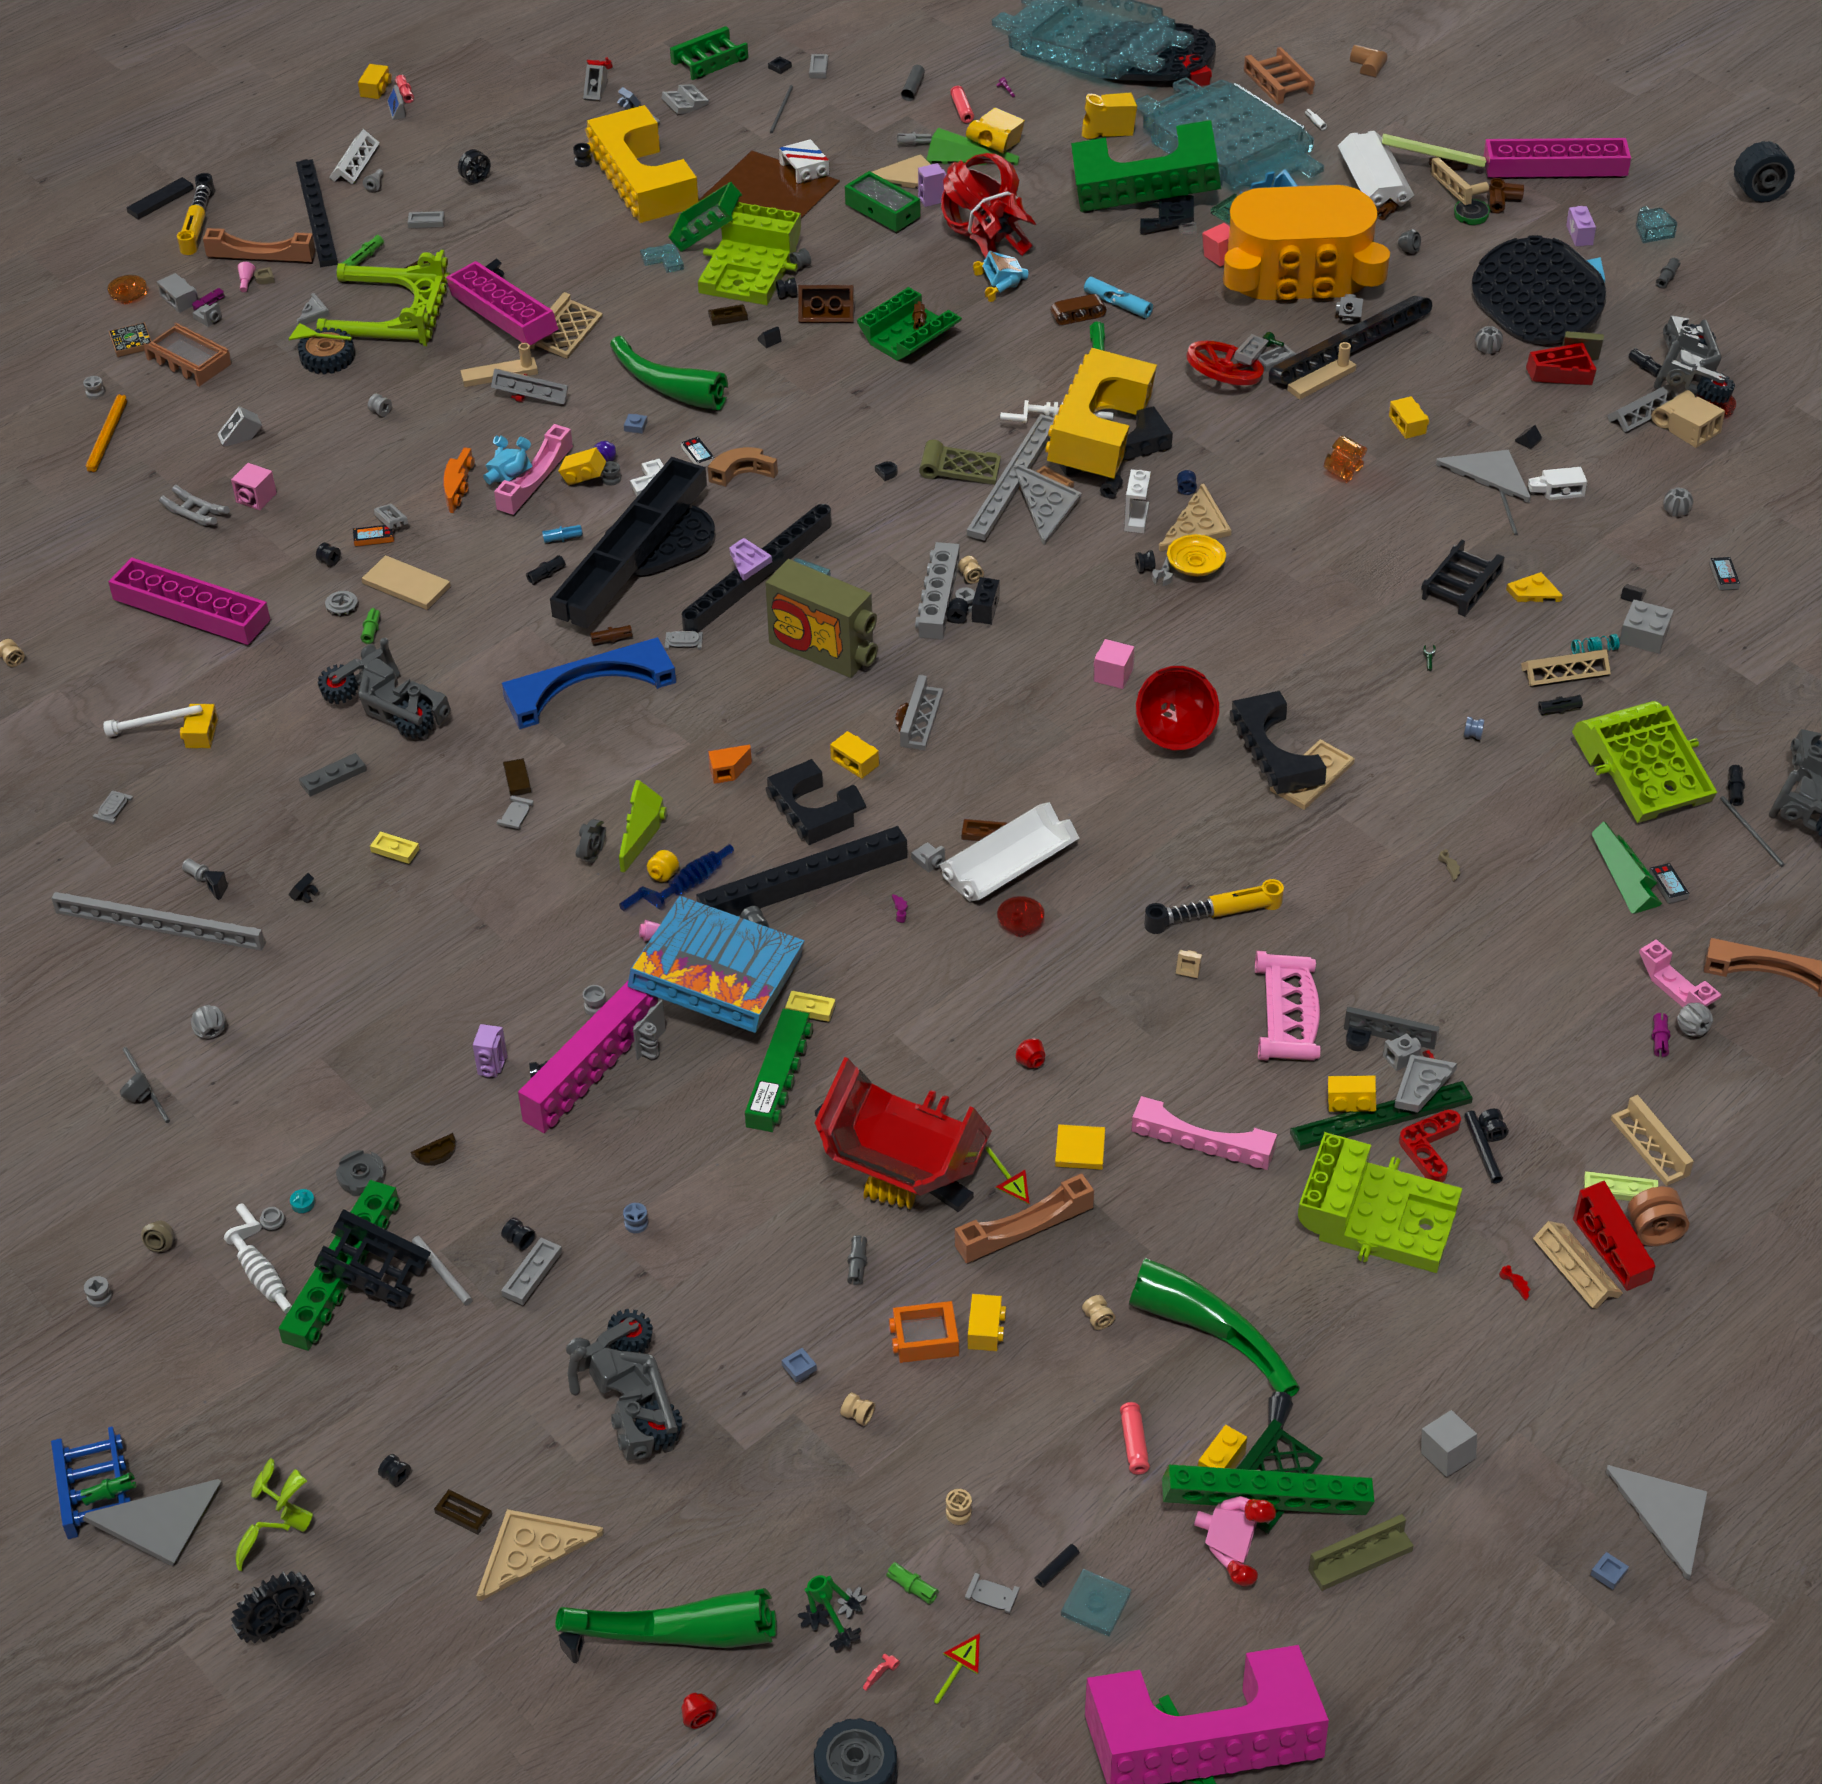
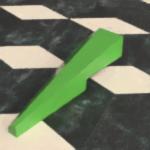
M938 128L932 136L926 159L930 164H932V161H942V164H948V161L959 162L960 160L965 163L975 155L992 153L1005 158L1008 162L1014 163V165L1019 164V156L1006 151L1002 154L966 137Z

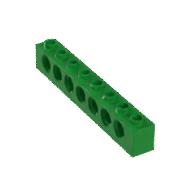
M370 1180L352 1208L351 1213L386 1229L390 1216L393 1212L397 1211L400 1204L396 1187ZM349 1235L346 1243L359 1248L362 1241ZM335 1236L328 1248L335 1251L341 1237ZM363 1250L358 1263L365 1264L369 1251ZM340 1252L337 1259L350 1265L353 1257ZM316 1267L278 1328L282 1343L309 1351L313 1343L318 1341L324 1325L329 1323L336 1305L342 1302L345 1290L351 1285L343 1283L341 1279L331 1274L321 1272Z
M1171 1464L1168 1465L1162 1477L1163 1502L1217 1506L1224 1500L1243 1496L1248 1499L1267 1500L1274 1505L1275 1510L1367 1515L1375 1502L1372 1478Z

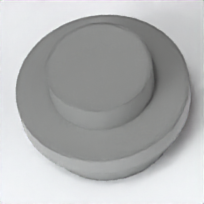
M268 1207L263 1210L260 1216V1223L267 1230L277 1229L284 1223V1214L276 1207Z

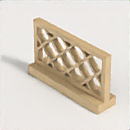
M564 292L550 308L554 312L558 329L561 332L552 333L550 336L542 338L534 345H530V348L535 350L538 346L568 359L601 320L603 313L570 300L571 295ZM572 307L577 309L578 311L570 312L569 309ZM591 315V316H593V317H595V318H593V319H586L585 316ZM581 317L582 320L574 321L573 318ZM569 318L570 322L561 323V319ZM585 325V327H586L585 329H579V330H578L577 327H576V326ZM573 327V330L565 331L564 328ZM568 336H576L577 339L569 340ZM564 337L565 341L556 342L555 338ZM551 339L552 343H545L543 340ZM567 346L568 350L564 351L559 349V347Z

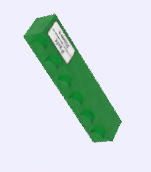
M782 1009L745 1110L747 1128L773 1132L775 1125L780 1123L782 1117L781 1108L786 1106L788 1089H792L794 1084V1072L800 1068V1055L806 1051V1038L812 1034L813 1023H810L809 1013Z

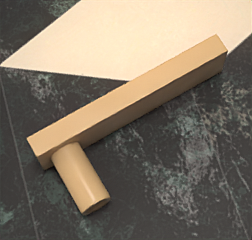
M1439 157L1432 159L1431 175L1464 205L1471 204L1472 196L1489 192L1487 182L1470 186Z
M1347 342L1340 343L1338 360L1288 384L1287 391L1301 400L1356 371V364L1349 360L1351 345Z
M521 343L519 345L520 360L460 370L464 387L491 383L494 369L522 375L528 374V376L538 374L535 359L531 357L530 345L528 343Z

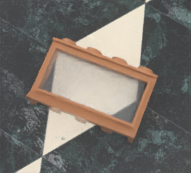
M174 323L175 326L149 344L143 343L147 360L150 361L156 357L157 363L162 365L166 362L165 359H167L172 372H175L181 366L182 374L186 379L194 373L196 384L199 387L231 365L230 353L226 347L178 323Z

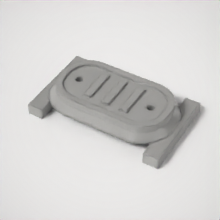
M694 631L666 632L665 650H669V645L674 647H693L697 645V650H702L703 632H699V634Z
M111 791L100 806L98 814L93 815V819L114 824L116 819L113 818L117 816L127 800L132 801L133 796Z
M511 796L510 800L514 802L509 805L502 820H497V824L519 829L529 810V805L532 806L534 801Z
M975 1573L965 1599L970 1600L972 1596L979 1603L997 1609H1005V1612L1010 1614L1020 1587L1014 1586L1012 1591L1006 1586L988 1580H979L980 1574Z

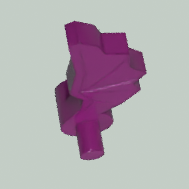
M893 894L892 900L895 903V908L898 910L896 921L903 923L906 921L907 901L903 900V897Z

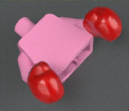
M1239 1496L1224 1500L1221 1504H1218L1213 1515L1198 1511L1194 1526L1208 1530L1205 1543L1209 1545L1210 1551L1220 1563L1227 1568L1232 1581L1243 1587H1250L1257 1581V1570L1243 1563L1248 1556L1257 1522L1274 1520L1276 1516L1274 1505L1267 1500L1248 1499Z

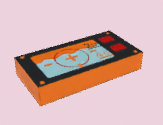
M386 525L353 528L354 546L394 542L393 528L389 529Z

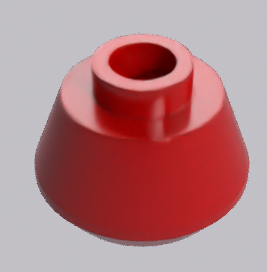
M1034 1038L1023 1041L1016 1050V1061L1028 1068L1040 1067L1044 1063L1046 1056L1041 1040Z
M702 1693L689 1694L684 1699L681 1707L683 1723L691 1729H698L707 1725L713 1720L717 1711L716 1703Z

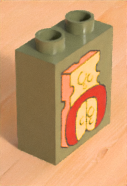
M790 559L765 582L770 644L849 678H852L862 666L869 667L874 662L878 646L873 643V630L876 626L877 615L872 612V593Z

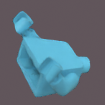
M502 435L500 437L495 436L493 443L498 446V449L495 450L494 458L486 464L489 472L484 474L483 478L489 485L493 482L510 481L533 467L525 453L530 448L531 442L524 437H519L516 445L521 449H507L508 440Z

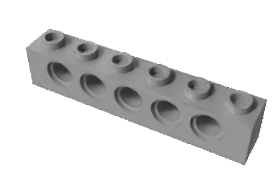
M936 542L934 550L930 552L931 563H928L927 575L929 576H925L924 588L926 590L922 589L921 602L923 603H919L918 615L920 617H916L915 629H919V637L943 639L948 605L952 598L960 560V544Z

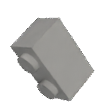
M174 273L157 281L160 297L178 313L193 307L192 303L197 300L198 294L196 289L190 286L184 278Z

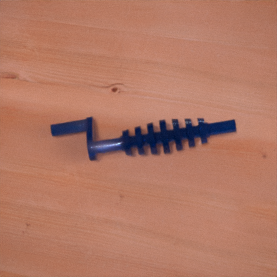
M728 844L717 853L711 851L707 855L705 854L693 860V862H689L669 880V886L660 893L643 886L640 887L637 892L619 903V907L625 911L644 898L657 908H662L665 905L664 900L672 894L680 895L698 886V884L703 883L705 879L710 877L722 865V859L734 852L733 846Z

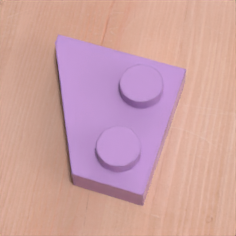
M745 538L729 547L730 555L744 581L772 562L770 554Z

